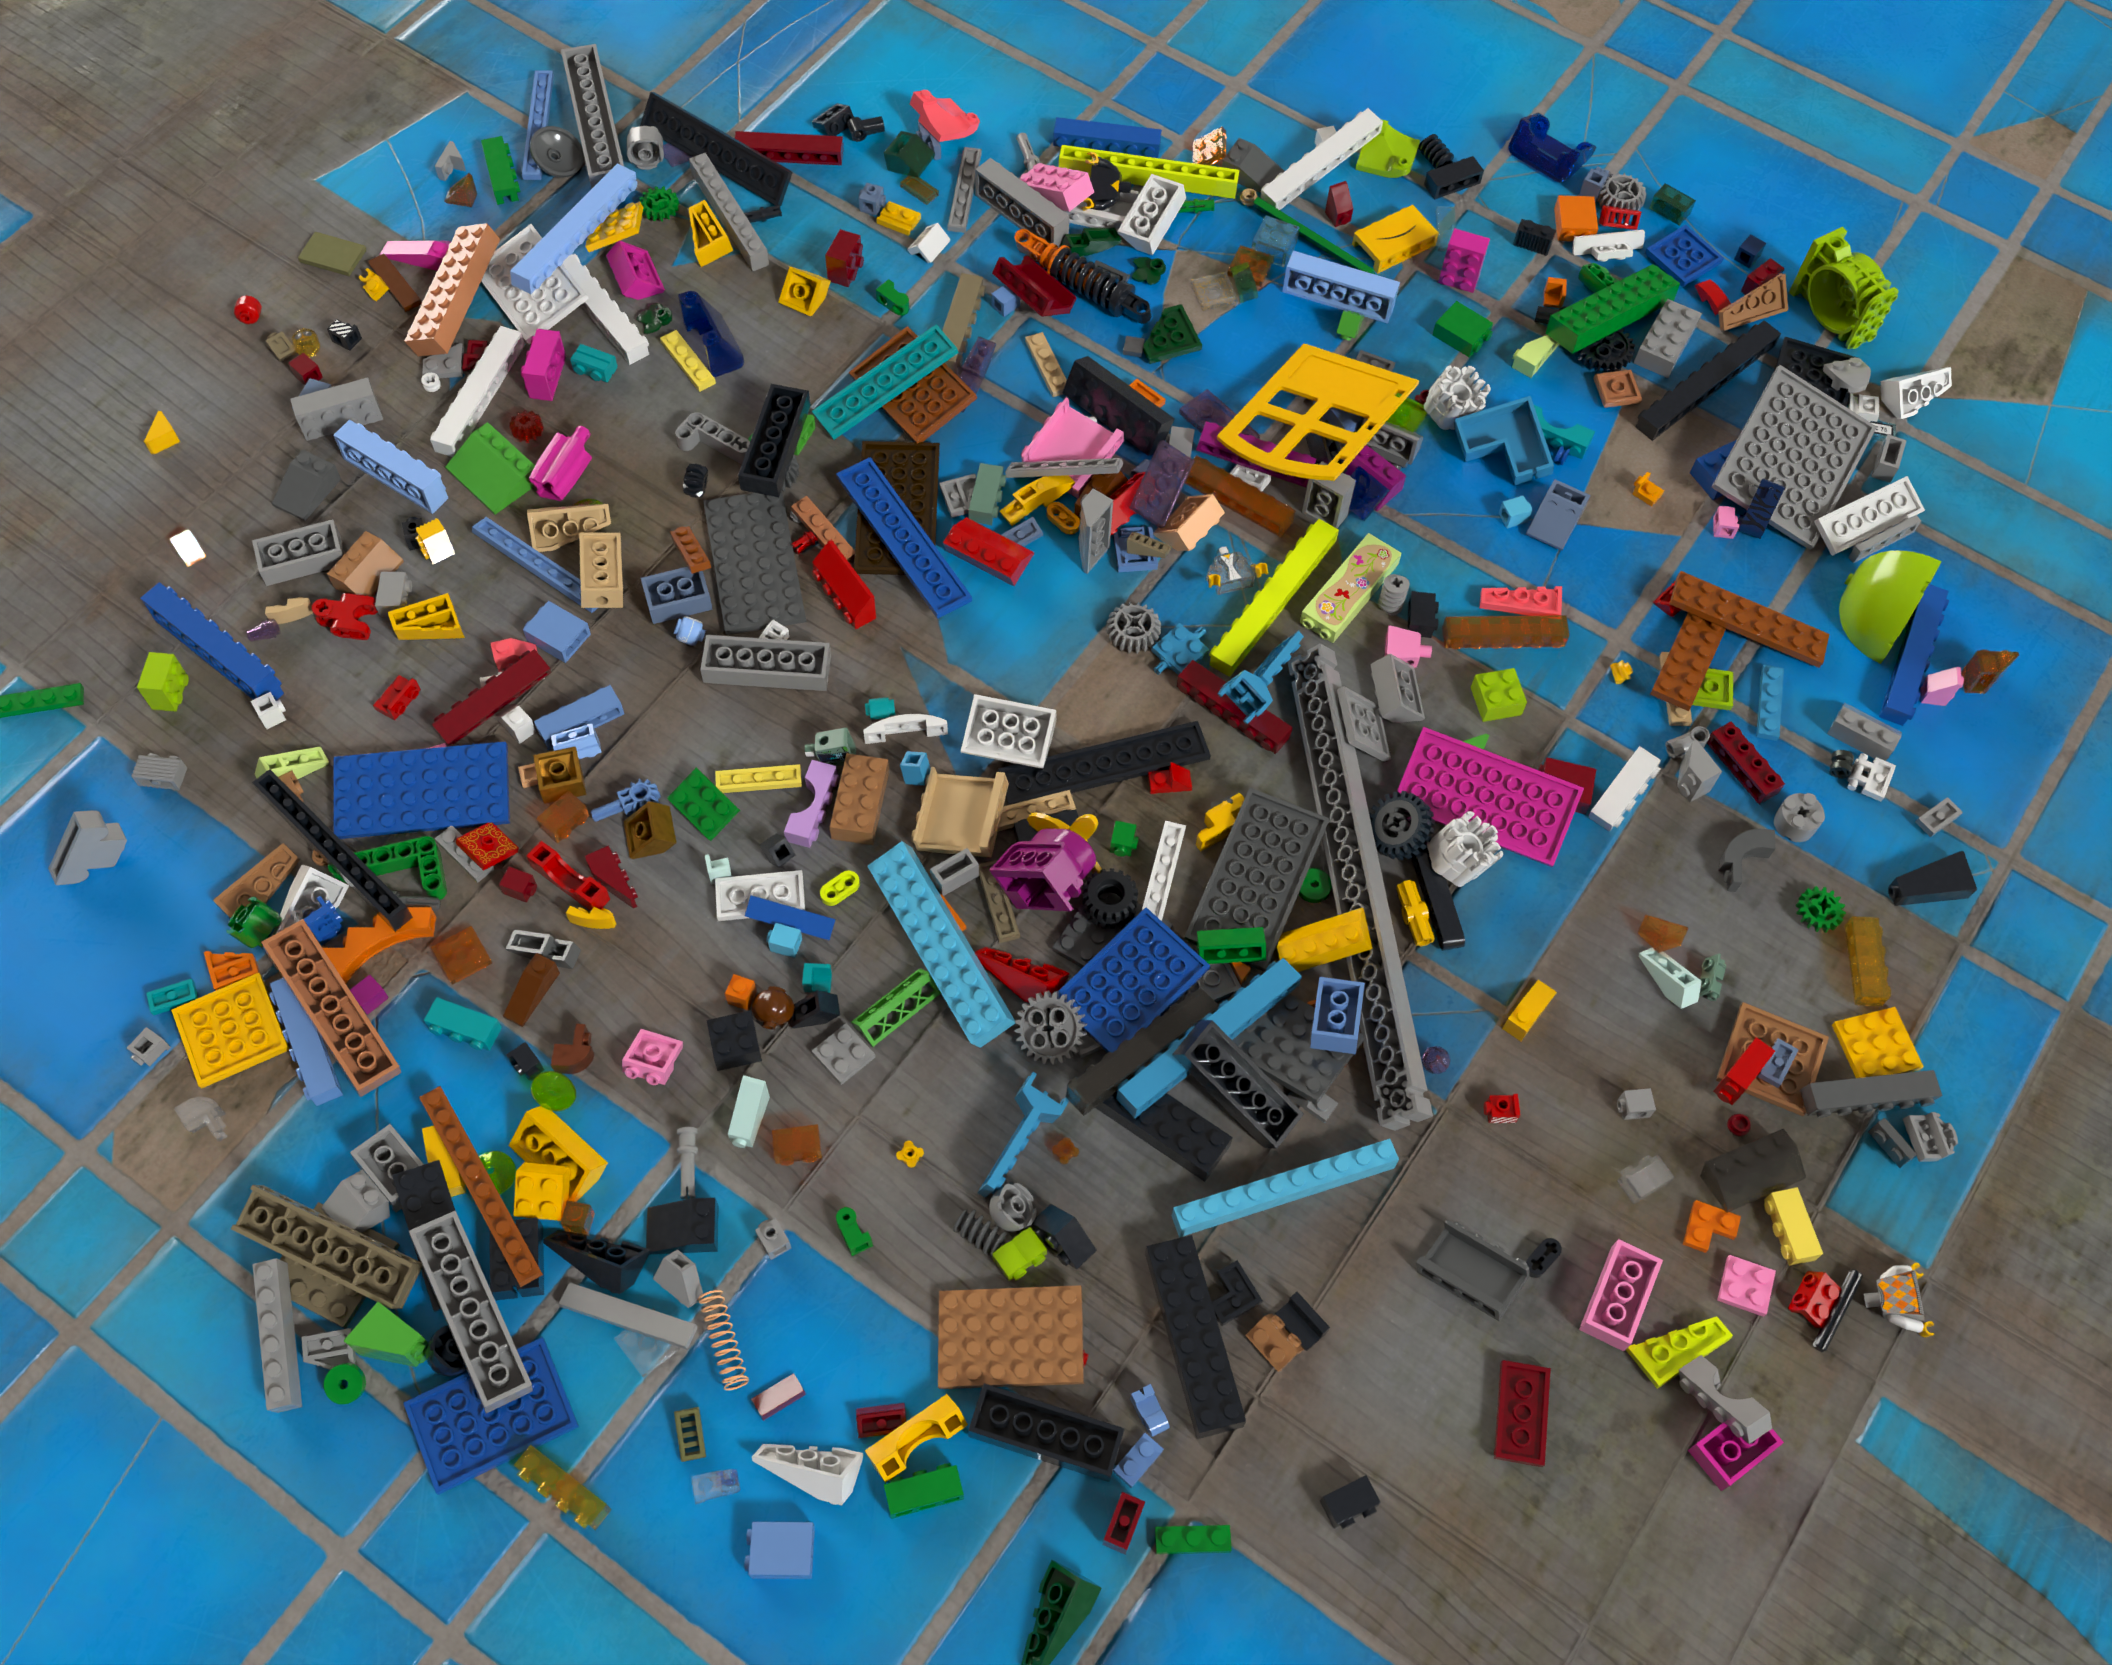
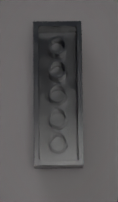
M1089 356L1074 361L1062 393L1113 431L1119 429L1124 432V439L1147 456L1161 451L1175 418Z
M776 384L770 385L738 474L741 490L774 497L780 496L811 406L808 390Z
M1200 1020L1172 1054L1264 1148L1277 1149L1304 1115L1213 1020Z
M1118 1061L1094 1093L1092 1106L1205 1182L1229 1149L1233 1137L1167 1093L1134 1118L1116 1097L1118 1086L1126 1079L1131 1080L1136 1072Z
M984 1383L968 1430V1436L1110 1482L1125 1428Z

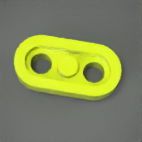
M849 870L844 871L823 885L820 890L822 902L828 906H834L856 892L860 886L857 873ZM847 882L853 883L851 886L845 885ZM830 894H834V895H835V897H833V898H829L828 896H829Z

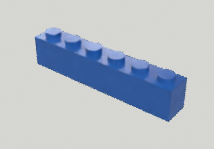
M1056 117L1053 146L1061 147L1062 145L1158 158L1162 129Z

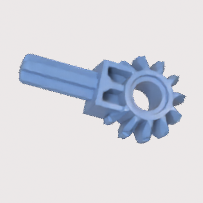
M638 779L636 784L631 782V788H625L617 792L618 800L591 810L590 813L593 820L597 822L622 811L629 817L648 801L659 803L658 799H660L661 795L655 783L651 784L648 779L644 783H642L641 779Z

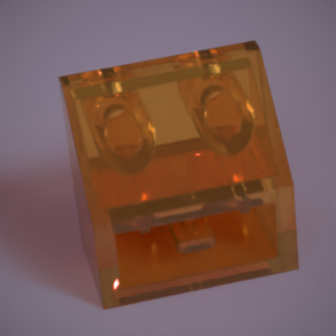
M1977 650L1961 671V675L1964 677L1963 686L1965 693L1985 694L2005 674L2017 659L2019 653L2007 650Z

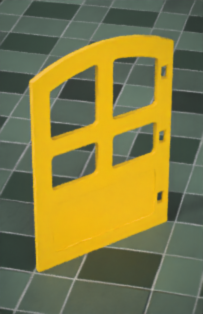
M1304 343L1217 435V440L1238 456L1266 469L1301 478L1335 481L1417 387L1419 380ZM1280 390L1316 401L1304 415L1268 404ZM1397 393L1402 394L1400 397L1395 396ZM1331 407L1368 419L1357 432H1351L1319 421ZM1257 415L1294 426L1269 453L1253 446L1238 436ZM1369 425L1373 426L1372 430L1367 429ZM1309 432L1346 444L1328 465L1309 464L1284 459ZM1339 459L1345 460L1342 464L1337 463Z

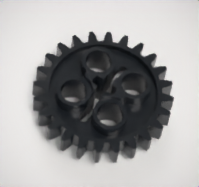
M1624 328L1574 354L1579 355L1578 360H1584L1583 365L1589 363L1590 369L1595 366L1597 371L1603 368L1604 372H1607L1608 369L1614 372L1615 368L1621 370L1622 366L1626 367L1631 362L1635 352V344H1632L1633 338H1628L1629 333H1623Z

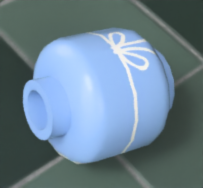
M684 616L682 619H678L673 634H676L678 641L694 646L697 641L702 642L706 630L702 629L703 623L701 621Z

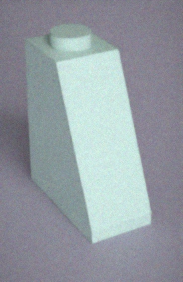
M743 1075L728 1131L730 1142L734 1146L745 1148V1146L753 1147L770 1098L766 1082Z

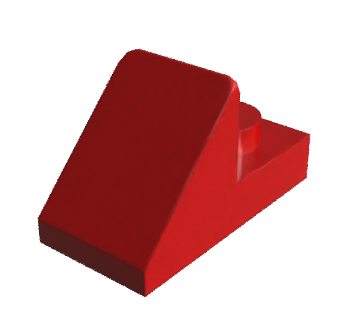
M1170 763L1169 770L1148 773L1150 794L1192 791L1190 770L1175 763Z

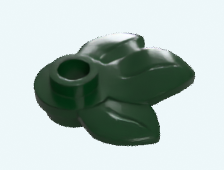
M1148 257L1133 259L1134 265L1138 268L1132 274V279L1135 281H1147L1149 285H1153L1160 281L1161 275L1166 271V265L1162 259L1154 258L1151 260Z
M660 303L649 304L648 310L638 314L636 320L645 324L644 334H650L658 331L661 326L668 325L672 321V312Z

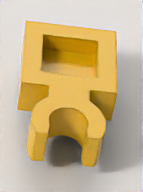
M367 268V277L364 278L360 275L359 279L365 283L363 288L377 302L389 290V287L380 276Z

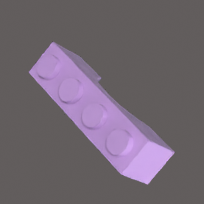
M815 760L811 761L805 776L806 787L812 791L815 799L806 810L799 813H791L784 830V835L789 843L808 848L818 838V826L824 822L826 815L824 810L826 805H830L833 793H831L832 789L837 787L839 782L836 766Z

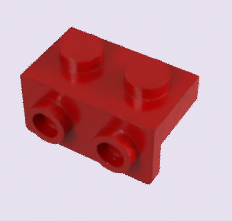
M1808 1271L1803 1277L1788 1309L1794 1313H1801L1815 1328H1823L1842 1289L1825 1272Z

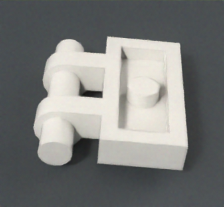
M1861 753L1854 762V771L1848 778L1849 784L1847 788L1854 791L1857 785L1863 787L1861 794L1881 802L1885 797L1896 765L1877 757L1871 763L1867 761L1868 755ZM1863 771L1869 772L1867 777L1861 775Z

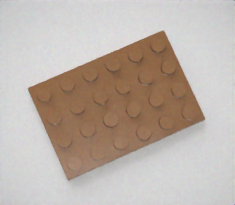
M1082 1286L939 1291L938 1388H982L984 1383L994 1387L1084 1384Z

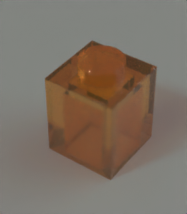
M567 1200L560 1223L565 1231L588 1236L595 1213L589 1204Z

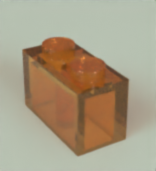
M568 790L536 819L540 828L558 844L562 839H566L578 825L584 824L589 817L586 805Z
M818 1124L772 1130L776 1164L787 1166L796 1161L810 1163L822 1158Z

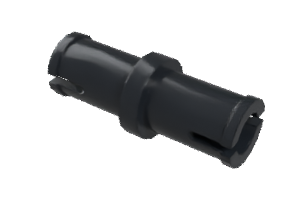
M779 204L768 208L759 207V210L744 212L750 223L762 220L766 222V219L782 216Z

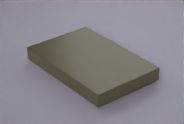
M314 232L298 256V260L300 263L350 277L367 249L365 245Z

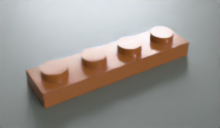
M689 526L679 527L670 532L674 544L692 574L711 568L708 557Z

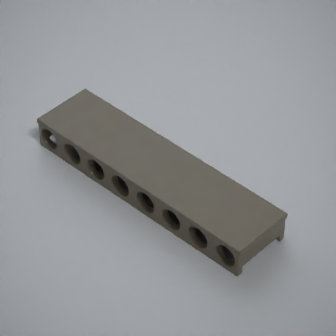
M264 1185L251 1186L252 1192L236 1225H232L231 1230L390 1309L403 1308L421 1271V1262Z

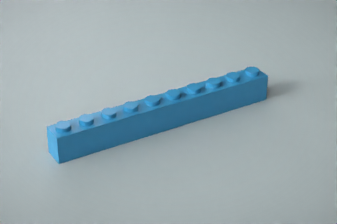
M1284 958L1277 963L1274 961L1267 967L1264 974H1257L1250 981V985L1246 988L1241 987L1238 989L1230 1001H1223L1215 1013H1208L1202 1020H1213L1233 1040L1296 989L1302 976ZM1195 1026L1189 1028L1185 1033V1037L1180 1041L1178 1039L1174 1040L1165 1053H1158L1152 1059L1150 1065L1139 1068L1131 1080L1126 1079L1118 1086L1116 1099L1134 1118L1139 1116L1190 1074L1172 1054Z

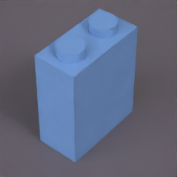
M550 601L539 608L537 614L525 624L523 629L528 642L536 644L537 647L564 663L571 658L591 635L587 622Z
M752 1522V1529L747 1530V1545L751 1546L750 1555L745 1557V1571H749V1576L753 1579H812L815 1533L813 1522Z

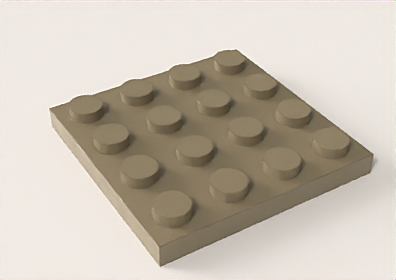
M318 1202L313 1210L327 1216L322 1210L323 1204ZM372 1229L362 1233L392 1249L397 1250L400 1246L398 1242ZM283 1255L280 1260L288 1263L291 1301L346 1329L366 1299V1296Z

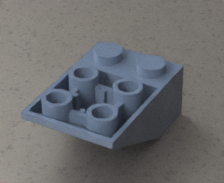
M1554 479L1526 535L1562 551L1582 516L1591 495Z

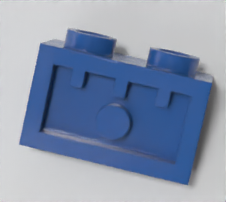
M319 896L316 899L322 907L311 912L309 916L304 918V921L319 943L323 945L343 932L344 929L340 924L343 919L330 900L325 902Z

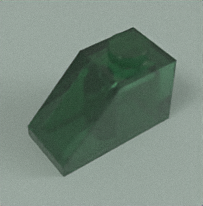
M1248 262L1231 267L1230 270L1240 303L1258 298L1257 287Z

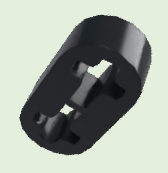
M1547 1238L1542 1241L1525 1261L1529 1267L1530 1277L1538 1278L1542 1276L1560 1256L1562 1247L1556 1239ZM1553 1246V1252L1546 1257L1544 1252L1547 1250V1247ZM1540 1259L1542 1263L1539 1265V1269L1534 1271L1531 1267Z

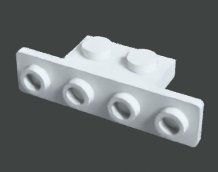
M1633 230L1574 237L1572 253L1574 255L1592 254L1601 262L1613 258L1623 260L1626 257L1633 256V249L1643 248L1645 231Z

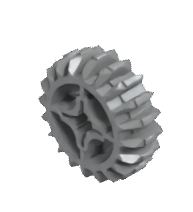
M1617 172L1616 175L1610 174L1607 177L1598 195L1597 202L1600 203V207L1607 205L1639 211L1646 199V188L1643 187V182H1638V178L1634 179L1632 175L1626 176L1625 173L1620 175Z
M1130 601L1128 606L1122 603L1120 608L1116 607L1107 620V635H1109L1110 641H1114V647L1120 646L1121 651L1128 649V653L1135 650L1137 654L1139 649L1146 652L1147 647L1152 648L1154 643H1157L1161 634V622L1158 620V614H1154L1153 608L1147 609V604L1142 607L1139 601L1136 605H1132ZM1120 623L1123 625L1124 630L1122 631L1118 627ZM1145 624H1147V626L1149 627L1148 632L1145 631Z

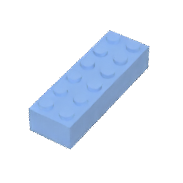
M1293 251L1286 267L1282 292L1337 309L1353 311L1365 315L1364 317L1388 323L1395 306L1400 282Z
M348 420L333 435L344 460L433 514L448 499L445 491L446 487L443 485L441 474L437 470L428 468L421 460L413 459L406 451H400L391 442L382 440L378 434L369 432L362 424H356Z

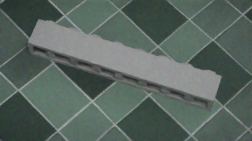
M703 153L689 158L693 178L752 272L768 266L769 260L766 247L707 154Z

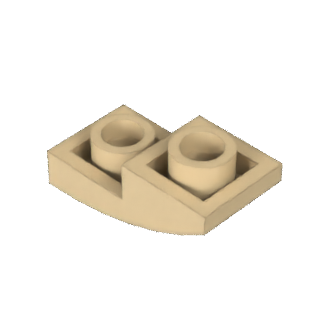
M303 597L287 599V606H269L265 610L271 625L296 621L313 613L309 598Z

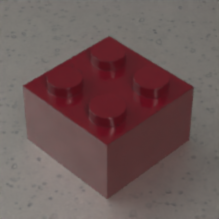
M842 229L837 233L825 255L827 278L832 283L849 287L850 283L855 280L858 269L864 263L861 235Z

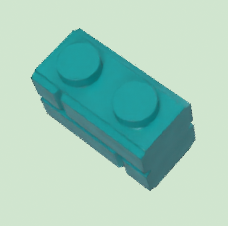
M583 344L579 345L570 360L572 368L577 374H585L595 381L601 380L607 383L618 366L614 355Z

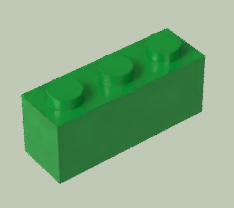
M1263 927L1197 931L1198 955L1208 964L1266 961Z
M951 1463L937 1466L936 1471L927 1473V1470H920L912 1474L913 1477L903 1479L902 1476L890 1479L888 1484H884L891 1519L963 1500L964 1494L957 1465L951 1466Z

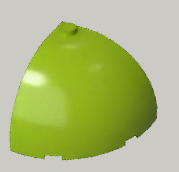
M1885 551L1870 556L1860 564L1854 574H1849L1844 583L1847 587L1841 597L1839 614L1847 637L1857 649L1870 659L1880 664L1882 663L1920 602L1941 561L1911 551Z

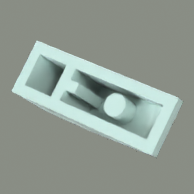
M1657 946L1639 953V958L1666 998L1680 1009L1698 1002L1702 982L1700 979Z

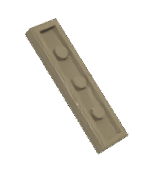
M997 860L979 864V879L998 941L1003 943L1019 939L1020 933L1009 897L989 871L997 862Z

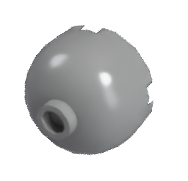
M1018 1183L1013 1185L1006 1184L1000 1187L993 1194L989 1204L992 1220L999 1228L1012 1232L1030 1226L1035 1220L1037 1213L1036 1208L1033 1209L1032 1201H1034L1033 1196L1027 1188Z

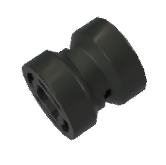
M1836 750L1832 753L1831 761L1833 763L1830 765L1829 770L1831 776L1841 779L1851 776L1852 767L1850 765H1852L1854 755L1851 752Z

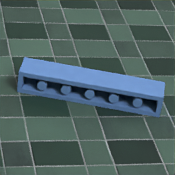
M282 978L270 983L272 992L269 995L273 1004H277L279 1008L276 1011L279 1022L285 1025L286 1029L282 1030L287 1043L291 1042L292 1048L289 1049L293 1061L298 1062L299 1068H296L299 1079L305 1082L306 1087L303 1088L306 1099L308 1101L312 1100L318 1106L342 1096L343 1092L325 1042L284 979Z

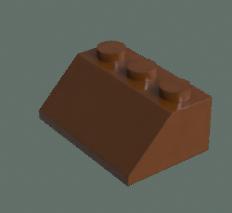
M1121 470L1119 473L1094 474L1076 501L1074 514L1081 520L1080 502L1085 494H1089L1092 489H1095L1109 497L1128 481Z

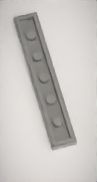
M964 147L948 222V231L966 233L975 189V169L980 165L982 149Z
M1122 458L1013 462L1005 473L1006 478L1119 473L1123 466Z
M570 1282L558 1303L562 1308L684 1349H688L698 1329L696 1324Z

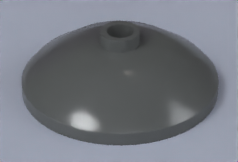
M546 126L537 130L531 138V156L544 172L555 177H570L580 170L584 161L583 149L579 141L567 130L555 126Z

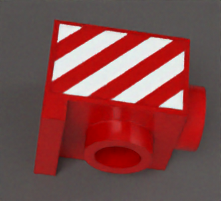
M1518 1094L1490 1095L1487 1101L1484 1102V1114L1488 1115V1123H1516L1520 1117Z

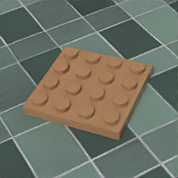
M1743 1002L1740 1005L1716 1081L1721 1082L1756 1037L1771 1048L1779 1038L1799 1049L1782 1084L1777 1088L1756 1076L1744 1093L1804 1116L1806 1110L1800 1090L1809 1083L1816 1082L1829 1037Z

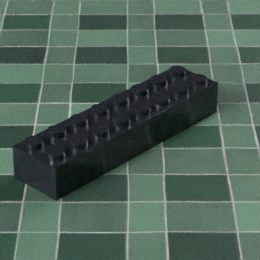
M1189 1235L1146 1246L1145 1256L1196 1439L1243 1428L1246 1423L1245 1414L1193 1236Z

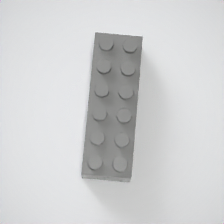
M991 158L975 169L976 196L1018 228L1027 229L1036 236L1045 239L1048 243H1054L1058 248L1061 247L1065 234H1069V215L1065 211L1055 206L1053 202L1047 200L1038 191L1032 189L1026 182L1021 181L1012 172H1009L1000 163Z
M706 635L700 669L703 683L827 691L831 662L830 643Z

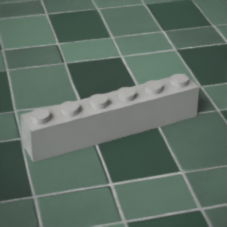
M276 1258L252 1265L266 1409L280 1413L302 1407L288 1263Z

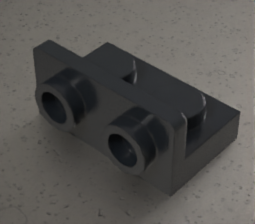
M837 103L811 122L814 128L824 130L826 136H837L848 128L847 122L854 116L850 106Z

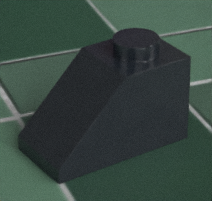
M816 990L794 1004L795 1008L790 1019V1025L793 1029L821 1025L840 1016L837 994Z

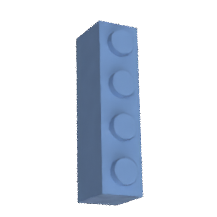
M611 685L598 689L586 697H581L567 706H562L548 715L541 716L534 723L549 751L553 749L552 735L588 724H593L594 728H597L624 715L620 700Z

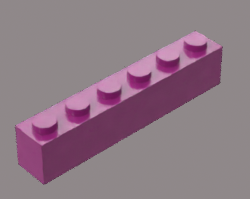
M1205 422L1196 448L1197 451L1303 487L1307 486L1308 478L1272 471L1238 456L1217 440V435L1225 427L1219 426L1216 423ZM1242 433L1238 435L1248 443L1267 453L1277 446L1272 442L1257 439L1252 435ZM1293 450L1284 458L1309 464H1315L1316 458Z

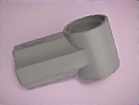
M1698 726L1689 733L1668 740L1665 743L1668 755L1673 759L1685 755L1691 743L1696 740L1695 738L1701 740L1698 742L1704 748L1710 738L1709 731L1704 727Z

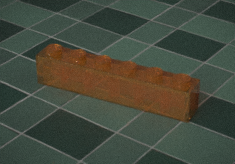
M1196 455L1184 469L1183 483L1204 495L1213 494L1218 503L1279 537L1284 535L1294 521L1296 510L1292 509L1291 506L1276 500L1271 495H1267L1257 487L1249 485L1239 477L1226 472L1223 468L1215 466L1207 459Z
M1566 615L1446 617L1442 626L1445 648L1452 649L1565 647L1570 636Z

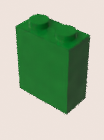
M1456 301L1435 323L1432 335L1467 357H1470L1474 352L1477 353L1480 350L1484 341L1487 342L1491 338L1493 322Z

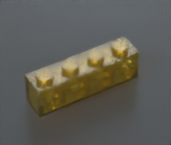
M1852 916L1845 924L1855 1005L1882 1007L1891 997V988L1887 982L1888 967L1885 966L1884 961L1886 950L1882 946L1881 939L1883 929L1879 925V918Z
M531 1444L514 1464L519 1470L516 1474L527 1484L532 1480L538 1485L535 1490L546 1499L551 1495L557 1500L554 1505L565 1514L570 1510L576 1515L573 1520L584 1529L589 1525L592 1529L596 1530L612 1510L605 1502Z

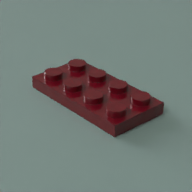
M1506 1360L1501 1361L1494 1459L1537 1467L1545 1466L1551 1368Z

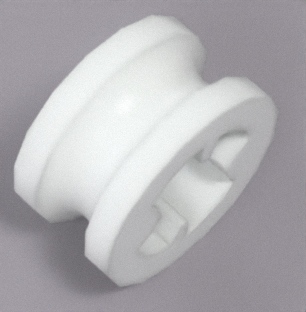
M426 373L421 378L423 387L428 392H435L441 387L439 377L435 373Z

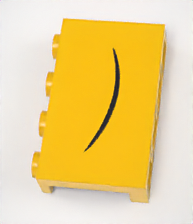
M1411 205L1354 232L1352 245L1354 247L1360 245L1375 261L1373 269L1378 274L1436 246L1439 232L1414 205Z

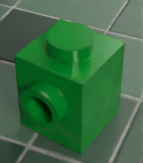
M1115 821L1110 853L1120 857H1131L1132 849H1137L1139 837L1135 836L1137 824Z

